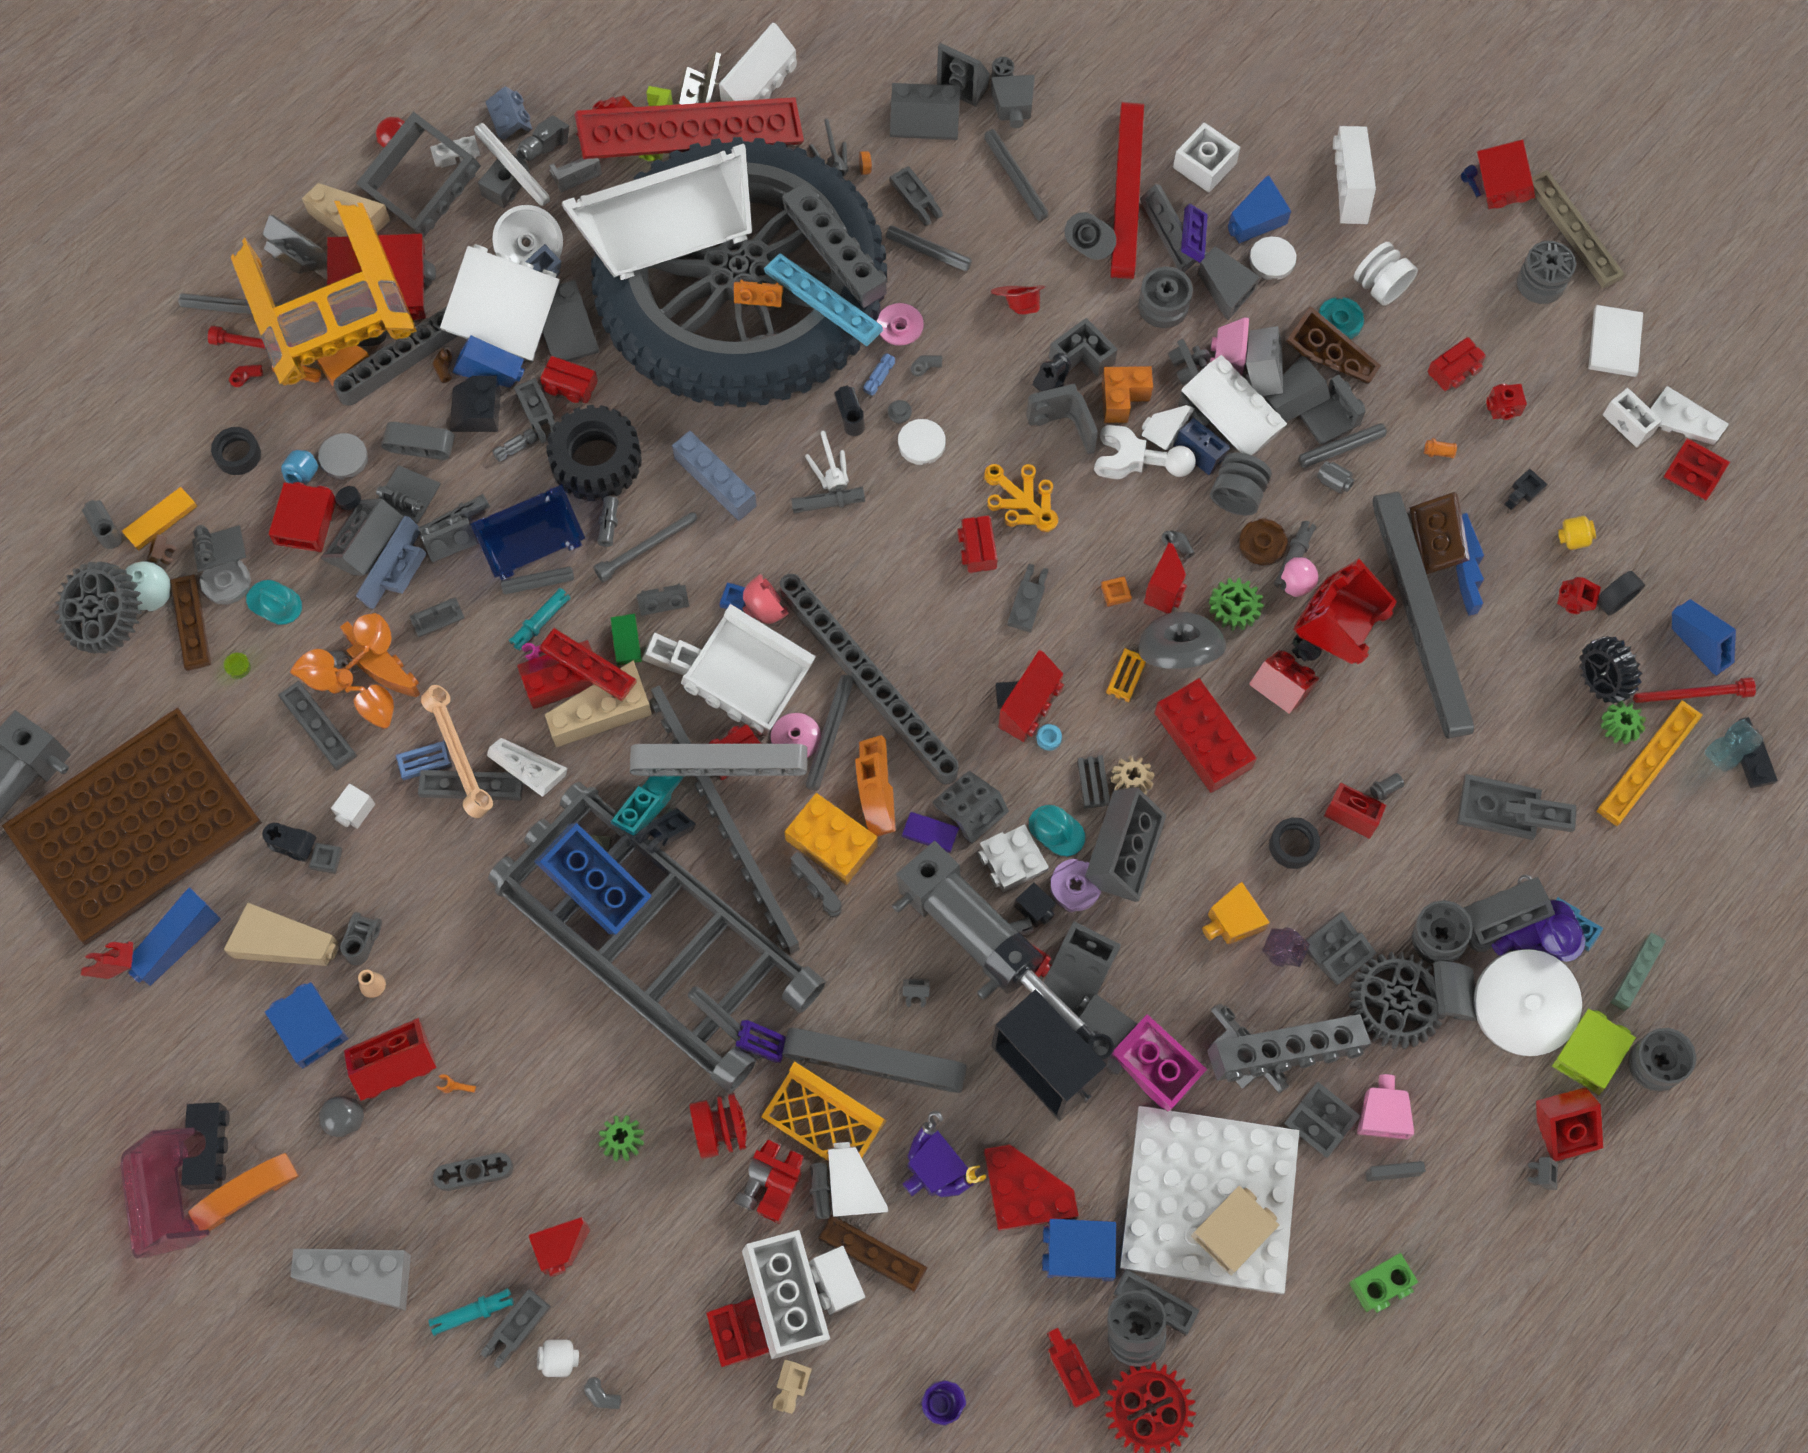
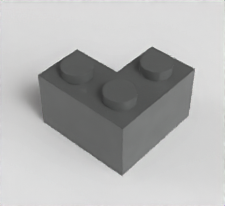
M1085 318L1050 344L1049 359L1052 360L1053 356L1057 353H1063L1069 358L1071 369L1082 361L1098 377L1103 373L1104 367H1112L1115 364L1118 349Z

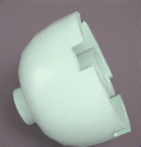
M147 561L136 562L125 569L127 574L133 576L131 582L138 584L134 591L141 593L137 597V601L142 602V604L138 605V611H155L168 601L171 595V583L164 569L155 563Z

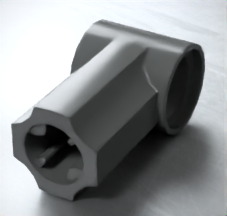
M91 500L85 503L82 512L100 544L106 549H113L119 546L122 542V534L115 526L102 501Z

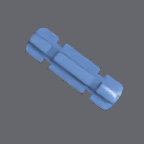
M887 353L883 355L880 360L881 363L877 364L870 375V380H867L863 386V391L870 396L875 395L878 390L877 387L882 384L889 373L888 370L892 369L895 364V358Z

